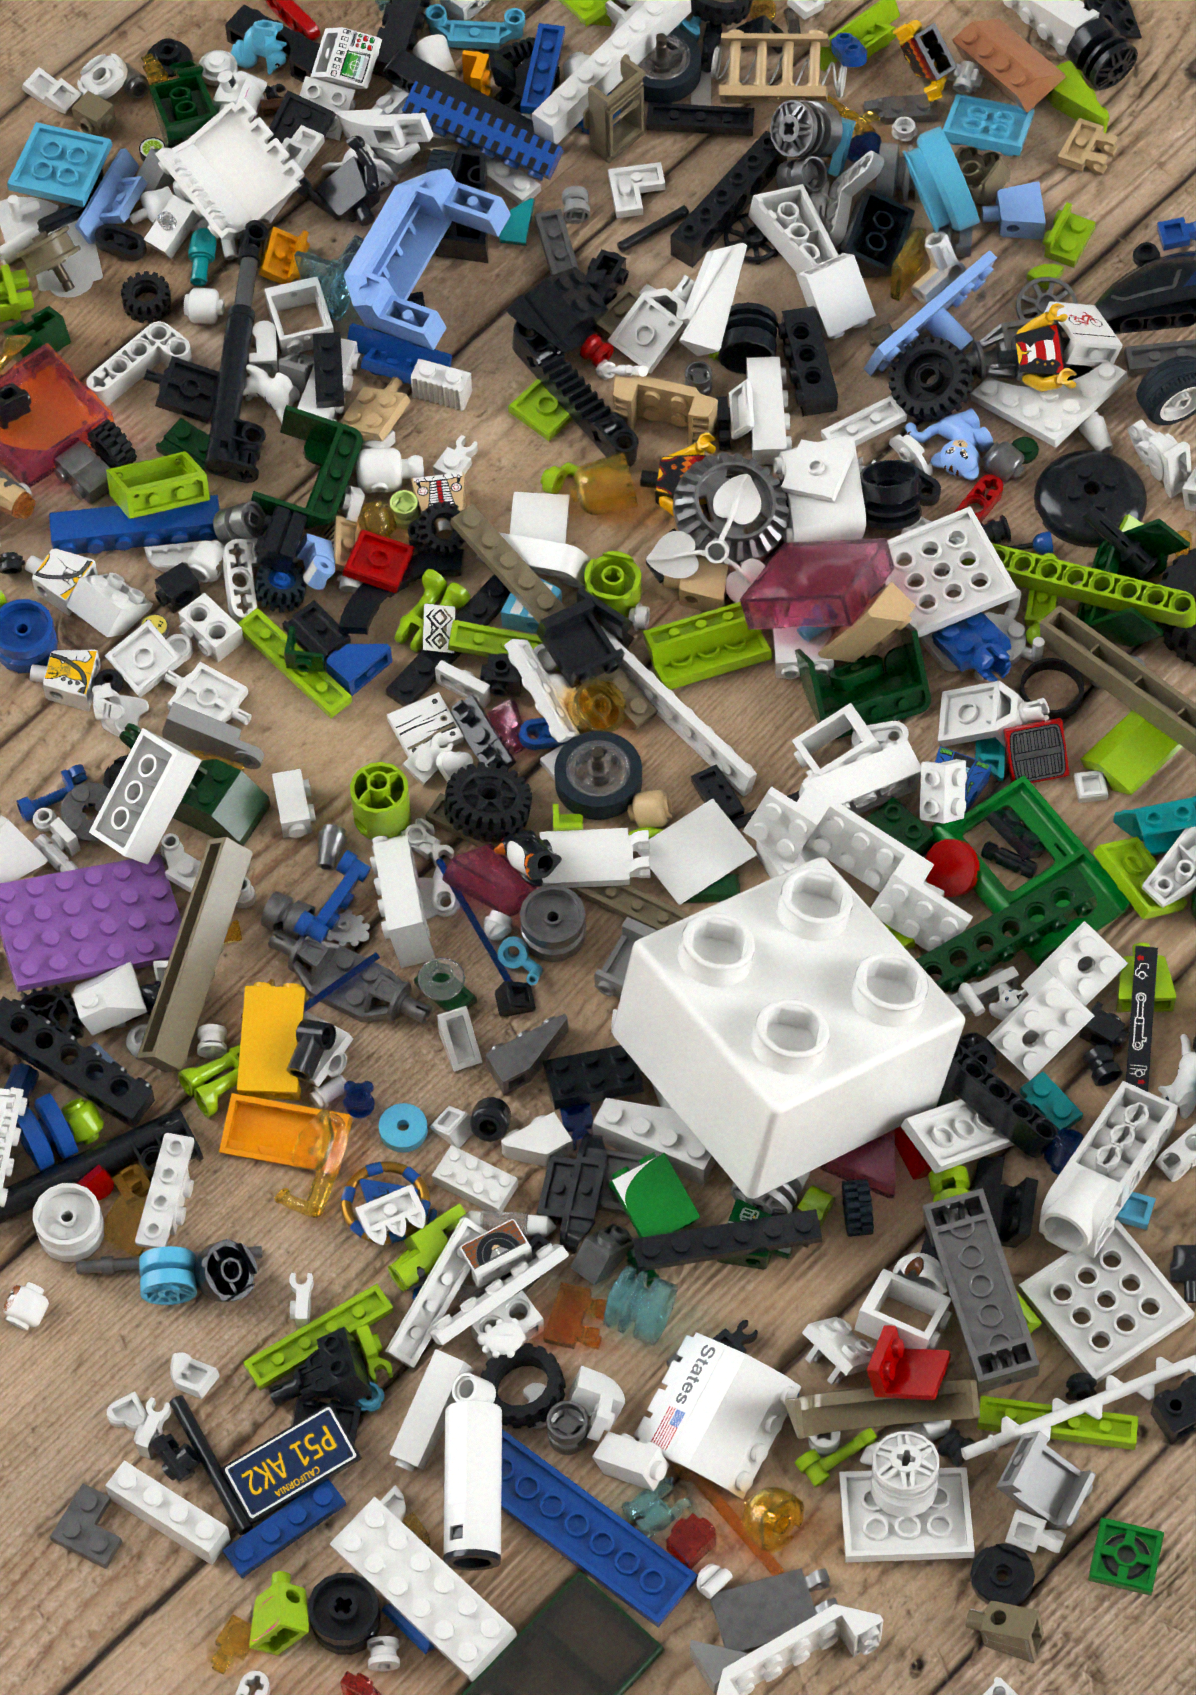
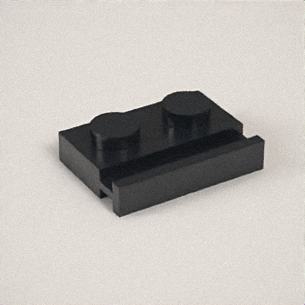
M315 600L292 615L293 618L288 622L285 620L282 623L283 629L287 633L290 626L295 627L296 643L305 652L321 653L324 659L329 657L335 650H340L346 644L351 643L350 635L340 634L339 624Z

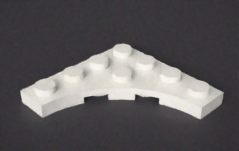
M1105 360L1087 374L1073 379L1072 381L1076 383L1073 389L1062 385L1058 389L1040 392L1032 387L1006 384L987 377L970 394L971 400L1056 448L1128 379L1127 371Z

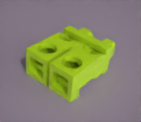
M9 264L1 266L0 322H6L12 318L13 320L22 319L21 311L35 308L31 290L16 293L18 289L29 287L26 270L10 271Z

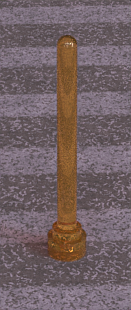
M678 1464L674 1466L673 1470L681 1480L692 1481L773 1576L784 1573L783 1567L706 1478Z

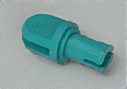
M207 228L195 230L190 238L188 258L193 262L190 283L195 286L206 285L208 281V266L215 260L217 240Z

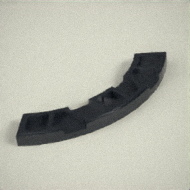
M457 549L445 555H439V553L431 554L430 551L413 555L397 593L407 588L409 583L421 579L427 569L438 572L442 577L462 576L464 549ZM363 583L351 596L344 608L338 626L339 633L368 635L370 624L380 609L379 606L387 597L391 598L396 593Z

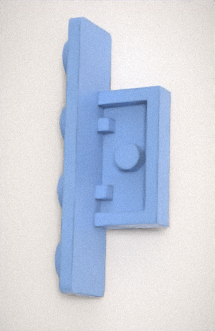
M126 148L119 150L75 224L76 229L88 244L96 241L95 232L101 225L125 223L148 184L142 176L133 177L139 165Z

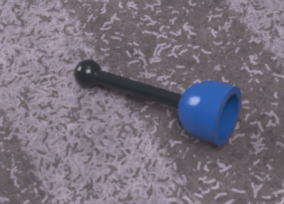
M1050 531L1037 534L1032 543L1006 546L1018 550L1033 548L1038 554L1042 555L1045 553L1053 554Z

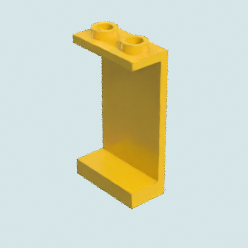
M256 982L253 986H245L237 1092L239 1095L261 1099L301 1100L299 1078L290 1075L286 1069L298 1044L296 1030L304 1017V1004L308 1002L309 996L305 987H301V985L296 983L283 984V987H275L265 982Z

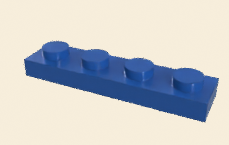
M539 23L521 101V113L532 114L552 94L565 36V26Z
M328 1479L302 1494L222 1550L223 1554L242 1579L345 1507L346 1501Z

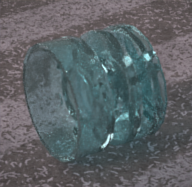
M627 1265L613 1284L609 1293L603 1326L613 1329L618 1323V1332L625 1333L633 1322L635 1323L633 1337L655 1345L661 1337L673 1310L678 1285L657 1277L650 1287L646 1288L648 1273L641 1271L636 1277V1268Z

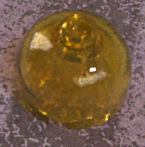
M594 677L580 684L571 693L567 706L568 715L579 732L606 731L612 733L624 723V709L627 708L626 700L622 691L609 680L605 682Z
M767 1487L756 1492L744 1504L742 1528L746 1537L756 1547L768 1553L782 1550L794 1538V1536L788 1535L796 1525L800 1528L805 1512L804 1504L793 1493L783 1488Z

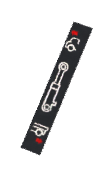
M1135 946L1126 1082L1148 1092L1158 948Z

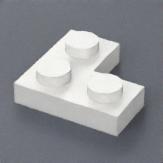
M661 162L608 169L616 218L643 215L640 193L665 190V179Z

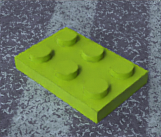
M1138 837L1100 844L1093 851L1101 866L1108 872L1117 884L1118 889L1123 892L1134 907V910L1143 920L1182 911L1188 904L1185 898L1182 897L1162 908L1142 889V885L1157 867L1158 863Z

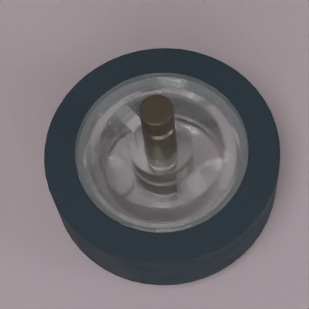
M674 28L667 36L664 33L657 34L656 47L637 64L645 71V77H643L644 101L654 103L676 102L690 95L698 86L701 78V51L697 42L688 33Z
M591 731L580 734L569 740L557 755L554 767L557 795L568 810L574 814L583 815V818L604 820L621 815L628 810V805L632 804L634 795L641 792L642 762L640 756L628 740L617 734L606 731Z

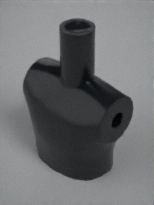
M1196 1245L1173 1246V1257L1170 1263L1171 1282L1184 1283V1301L1186 1303H1196Z

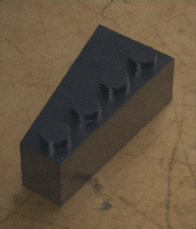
M390 0V5L386 4L382 20V26L385 28L379 27L377 37L382 39L372 74L384 77L383 70L397 50H404L409 53L411 50L413 51V48L418 43L419 36L416 35L418 29L422 30L425 24V8L431 6L432 0Z

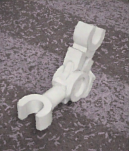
M422 818L416 819L415 824L401 831L400 836L392 838L378 836L372 839L373 844L408 836L412 851H416L427 860L431 857L436 867L438 864L445 865V861L439 858L441 855H446L450 859L454 858L453 848L448 845H440L441 841L432 836L435 834L433 824Z

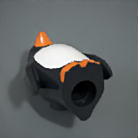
M532 830L508 834L494 848L496 854L507 856L510 865L519 871L525 882L532 886H542V878L548 877L562 860L560 855L552 851L550 842L547 839L542 840Z

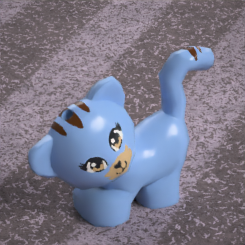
M972 408L960 413L944 416L938 423L929 426L923 432H918L916 425L912 422L907 423L905 426L906 434L920 443H925L937 434L950 440L949 443L944 445L941 452L936 453L931 458L930 463L936 468L944 469L950 475L962 476L970 481L976 479L979 475L978 464L980 455L976 448L981 452L987 453L994 445L993 438L986 427L980 428L979 418Z

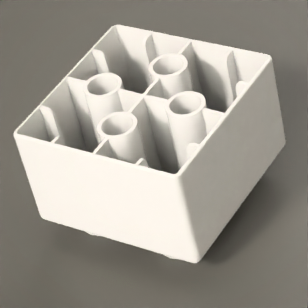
M819 857L635 941L612 1033L746 1197L754 1199L900 1127L906 1118L936 1107L965 1024V1016L828 860Z

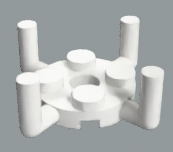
M1017 589L1018 597L1009 600L1008 608L1004 615L992 612L985 613L1010 639L1011 649L1006 652L1010 655L1009 660L1012 665L1017 663L1021 657L1033 662L1041 660L1045 643L1042 637H1036L1033 640L1032 649L1025 646V628L1021 623L1014 620L1020 606L1021 591ZM975 670V678L979 681L984 680Z

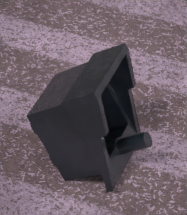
M573 267L548 276L531 292L522 294L506 311L529 331L536 330L559 348L561 354L582 347L586 339L592 334L602 337L595 332L593 327L609 309L604 304L603 298L588 283L585 274L577 267Z

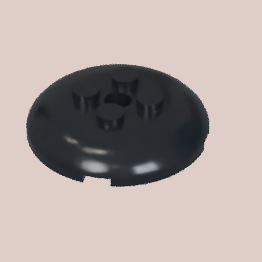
M1080 450L1062 455L1043 470L1035 486L1034 506L1043 520L1042 524L1057 538L1076 546L1095 548L1099 547L1105 540L1081 518L1093 504L1118 528L1125 515L1130 514L1140 522H1142L1145 515L1147 495L1140 476L1123 459L1107 452Z

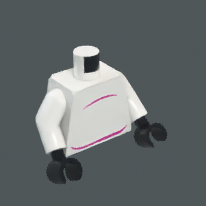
M226 70L218 75L217 79L220 84L213 98V104L218 114L231 101L238 103L246 98L258 114L261 100L264 99L263 92L266 93L267 99L279 98L281 96L277 92H284L286 88L282 84L270 87L266 81L243 71L232 73Z

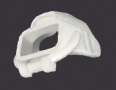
M105 683L102 686L96 685L92 688L95 718L101 720L103 729L118 737L122 731H125L128 723L138 726L139 717L149 709V704L145 699L119 695L115 690L111 689L110 683ZM109 697L110 702L105 700L104 698Z

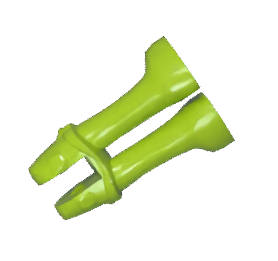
M427 569L424 572L421 582L425 591L416 606L400 619V625L394 637L397 643L404 644L413 631L417 629L418 631L410 645V649L415 653L423 649L424 604H435L444 595L439 605L453 606L456 610L465 606L471 598L469 592L458 583L451 582L447 587V582L442 575L432 569Z
M240 1044L230 1048L226 1054L214 1061L199 1067L185 1068L177 1073L182 1088L189 1096L194 1095L198 1108L207 1118L213 1116L218 1111V1098L224 1092L237 1085ZM230 1067H233L234 1070H232L231 1072L204 1085L206 1081H208L215 1075L223 1072L224 1070Z

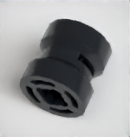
M1109 1045L1094 1047L1083 1056L1086 1067L1092 1071L1091 1078L1096 1086L1111 1084L1119 1079L1123 1073L1119 1064L1114 1062V1053Z

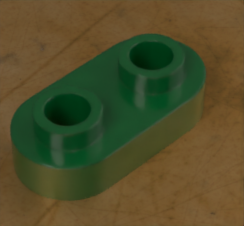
M870 655L867 658L863 656L855 662H848L833 669L830 672L832 687L839 691L847 692L853 690L855 686L861 683L876 680L884 672L883 660L878 655Z

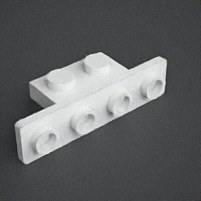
M172 1133L164 1134L135 1238L137 1246L152 1249L166 1247L169 1234L175 1235L178 1225H183L186 1215V1207H183L185 1198L191 1197L194 1181L189 1177L188 1171L195 1143L193 1137Z

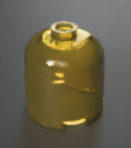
M625 452L581 465L574 474L575 485L569 486L573 503L579 501L582 510L590 515H602L638 507Z

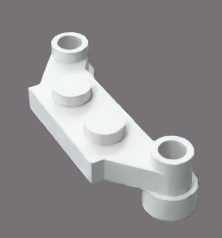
M172 833L166 834L162 838L160 849L162 860L168 866V870L165 872L166 878L191 893L201 862L185 853L183 844L179 841L177 835ZM247 877L244 879L241 896L236 903L238 908H248L256 900L254 887L250 884Z

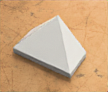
M460 1007L437 1015L439 1035L453 1071L482 1063L467 1007Z

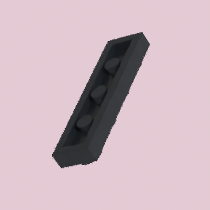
M648 102L646 129L753 136L755 108Z

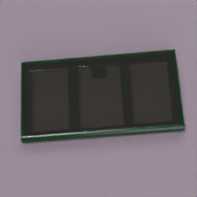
M579 1571L461 1695H624L665 1649Z

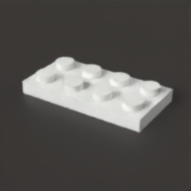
M962 1099L908 1117L900 1125L935 1174L1014 1145Z

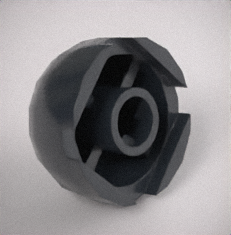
M225 1239L208 1245L198 1255L194 1266L197 1287L211 1300L217 1302L237 1301L245 1298L255 1286V1283H252L254 1274H257V1264L254 1255L246 1245Z

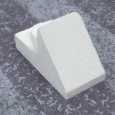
M418 142L406 143L402 149L371 147L395 174L411 164L413 161L410 160L413 155L421 151Z

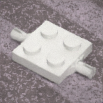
M199 662L196 668L184 678L171 670L168 671V674L166 673L164 681L177 687L176 693L167 703L169 710L172 703L175 702L224 723L231 718L244 725L250 722L252 715L239 709V705L248 695V688L202 662Z

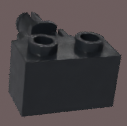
M345 1327L318 1338L317 1344L319 1349L315 1350L303 1365L295 1368L293 1378L269 1388L270 1397L275 1406H281L287 1401L302 1395L306 1401L315 1397L332 1398L336 1396L345 1407L372 1394L361 1346Z

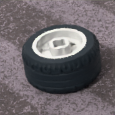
M1178 356L1168 359L1150 370L1141 380L1136 393L1137 401L1152 423L1172 425L1186 420L1196 413L1195 357Z

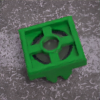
M1101 1517L1088 1581L1151 1596L1164 1532Z

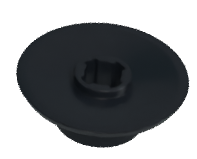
M166 38L158 41L149 49L146 54L145 63L147 68L157 76L175 77L176 75L169 68V65L192 60V53L182 42Z

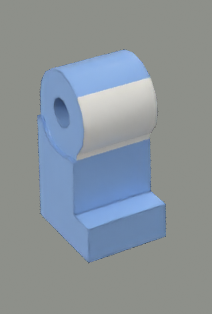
M306 533L297 547L296 558L304 561L305 573L303 574V579L305 583L314 589L321 590L326 586L327 579L335 572L332 541Z

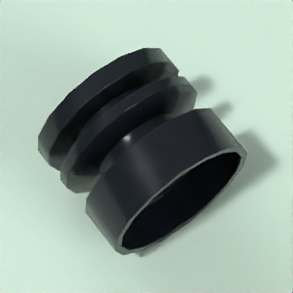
M1102 17L1088 22L1078 30L1067 46L1066 56L1077 69L1083 72L1084 77L1096 89L1104 90L1116 85L1125 78L1136 63L1138 52L1126 37L1121 36L1120 31L1109 19Z
M746 302L732 305L721 348L718 351V359L721 365L737 374H746L747 358L776 357L778 318L775 312L769 307L758 303Z
M884 460L869 464L862 469L860 479L866 511V524L879 530H896L911 526L920 520L922 510L920 506L921 498L918 493L920 490L919 471L914 464L903 460Z

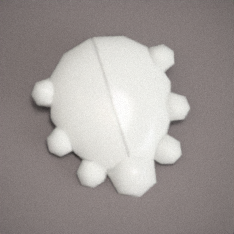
M349 909L339 914L341 917L332 931H328L327 936L328 941L335 939L339 941L341 946H345L346 943L350 942L352 946L356 947L359 941L365 942L369 940L370 933L366 930L370 929V925L368 923L363 924L364 917L362 915H353Z
M513 1318L511 1322H504L503 1319H498L496 1326L486 1325L485 1332L480 1333L477 1338L478 1343L484 1345L482 1348L483 1353H488L491 1350L494 1358L507 1354V1357L512 1358L524 1340L523 1329L518 1325L519 1320Z

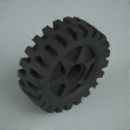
M925 337V342H922L920 339L915 340V346L912 347L908 344L904 347L906 350L904 354L902 352L898 353L896 357L899 361H893L891 367L894 371H889L891 382L888 383L893 399L909 416L919 421L923 419L925 422H932V419L938 422L943 418L942 416L952 414L954 409L958 412L962 408L960 403L968 401L969 398L966 394L972 392L973 387L970 383L974 382V376L971 373L973 370L968 359L957 346L939 337H935V340L931 337ZM936 375L933 382L926 384L931 376Z
M478 762L477 768L472 763L468 764L466 769L461 767L457 773L454 772L450 780H448L444 798V813L447 815L448 822L450 824L453 823V828L457 831L463 828L462 834L468 837L472 833L475 840H480V837L484 836L486 842H492V837H495L497 841H502L504 836L521 832L529 819L532 792H530L529 784H526V779L523 776L518 777V772L515 770L508 773L507 766L502 765L498 769L496 768L497 763L490 762V766L486 767L485 762Z

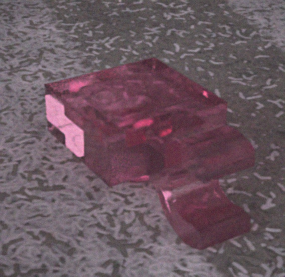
M508 699L489 711L488 716L503 739L505 747L508 750L513 747L514 752L518 754L526 749L520 743L517 731L521 728L523 722L517 702Z

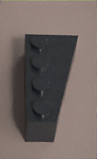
M458 148L451 172L455 181L488 193L485 153ZM452 221L435 250L436 256L488 263V233Z

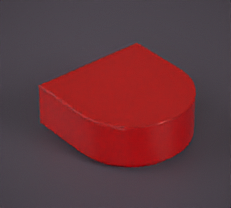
M100 1164L76 1183L88 1188L96 1196L97 1201L109 1196L114 1189L113 1179Z

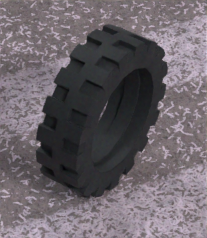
M691 0V14L695 17H700V20L704 22L710 21L714 25H719L720 23H724L725 26L732 23L738 24L742 19L745 20L748 17L753 0H736L734 2Z
M524 1343V1346L515 1351V1355L512 1358L507 1357V1354L500 1355L494 1359L490 1358L486 1363V1370L481 1372L480 1378L493 1383L495 1386L496 1397L494 1403L502 1409V1425L505 1426L510 1424L513 1428L521 1429L522 1426L526 1425L528 1428L535 1427L536 1423L540 1421L544 1423L547 1421V1414L550 1409L565 1398L563 1389L566 1388V1382L561 1367L555 1356L551 1352L548 1354L546 1349L539 1345L538 1347H533L531 1343ZM522 1366H534L547 1374V1386L542 1395L533 1402L525 1405H510L503 1402L498 1396V1386L503 1377L514 1369Z

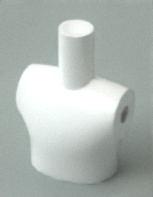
M169 186L158 190L146 191L140 196L143 208L130 214L129 217L133 225L146 218H149L152 224L155 223L173 196Z

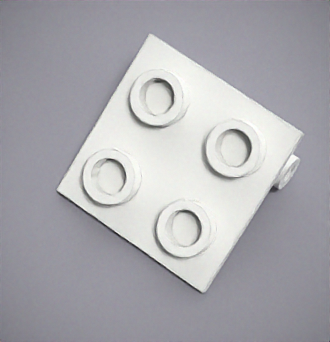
M305 76L299 96L335 112L336 116L325 137L340 141L343 129L337 113L338 111L354 110L356 101L353 100L355 90Z

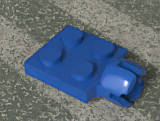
M982 612L932 634L935 646L961 672L967 669H974L984 679L994 682L997 681V678L992 672L995 671L1003 679L1010 671V655L1006 652L1011 649L1010 639Z

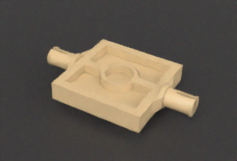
M392 377L384 389L363 387L339 423L356 428L362 434L363 442L369 440L383 442L410 403L406 393L397 392L402 385V381L397 377Z

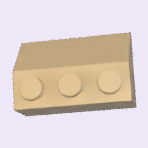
M890 582L839 625L818 652V655L821 658L855 662L862 655L866 658L869 657L877 649L878 642L885 644L894 635V629L897 628L901 631L912 620L909 615L916 605L893 582Z

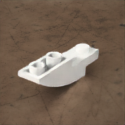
M384 109L338 111L337 113L345 137L361 136L369 147L402 149L406 143L429 142L434 136L425 113L386 115Z
M301 125L291 139L286 137L282 143L283 147L290 154L289 158L284 161V164L294 159L301 170L304 171L324 144V135ZM290 196L262 220L271 224Z

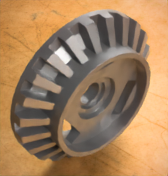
M726 452L719 453L717 456L709 455L704 457L703 460L695 462L683 474L674 493L673 514L678 530L689 534L694 539L695 550H705L710 541L719 539L728 518H722L715 514L713 500L718 489L729 480V478H725L728 474L736 476L748 474L751 476L761 498L759 515L766 520L757 530L747 535L742 530L750 523L738 524L733 520L724 540L730 549L728 558L740 565V562L754 558L758 560L764 557L777 545L787 526L789 507L786 506L787 497L786 493L782 492L780 488V481L778 478L774 479L770 474L771 470L769 468H763L753 458L750 460L743 458V454L727 455ZM705 498L712 520L711 523L703 515L699 499Z

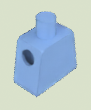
M1032 182L998 190L996 205L981 207L982 222H998L999 234L1002 237L1043 239L1046 221L1040 183Z

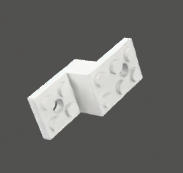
M1084 921L1021 984L1029 995L986 1038L1031 1080L1094 1017L1086 1005L1128 963ZM1085 956L1091 957V967L1085 971L1079 970V960ZM1027 1031H1036L1037 1039L1035 1042L1029 1045L1022 1042L1023 1035Z

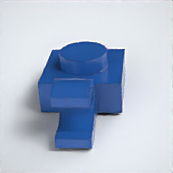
M1184 217L1157 222V231L1163 251L1189 246L1191 239L1196 240V221L1186 224Z

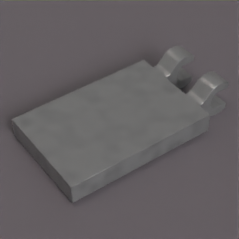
M802 1568L717 1592L710 1599V1603L724 1647L746 1653L753 1652L832 1605H838L836 1598H832L814 1606L810 1592L830 1587V1579L826 1568L816 1570L805 1577Z

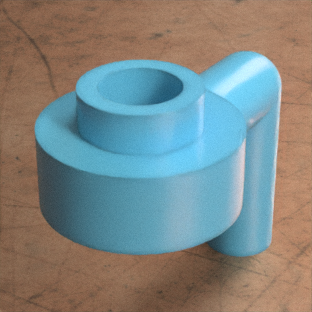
M519 937L506 938L498 949L499 961L507 968L515 969L522 966L529 972L526 978L529 985H536L543 973V969L528 957V945ZM512 946L517 947L519 954H512L509 948Z

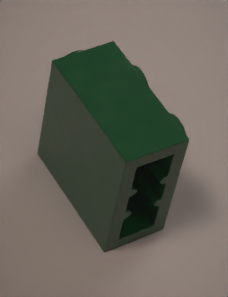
M895 797L890 798L865 819L922 857L933 846L934 833Z

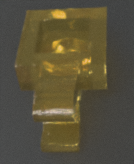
M845 109L844 111H838L840 117L856 121L853 131L855 135H863L864 132L874 134L876 130L869 124L872 121H880L881 119L873 111L866 112L860 117L853 110Z
M232 1614L215 1640L216 1645L220 1649L217 1650L211 1659V1663H213L212 1669L223 1675L235 1656L241 1660L245 1659L251 1650L249 1648L252 1627L250 1623Z

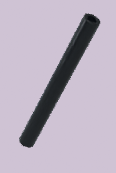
M183 1395L174 1397L169 1404L194 1451L197 1453L239 1535L248 1533L253 1529V1525L250 1523L221 1469L222 1467Z

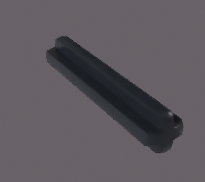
M87 200L84 207L70 205L39 219L37 222L39 226L38 231L40 233L46 231L48 234L78 220L90 200Z

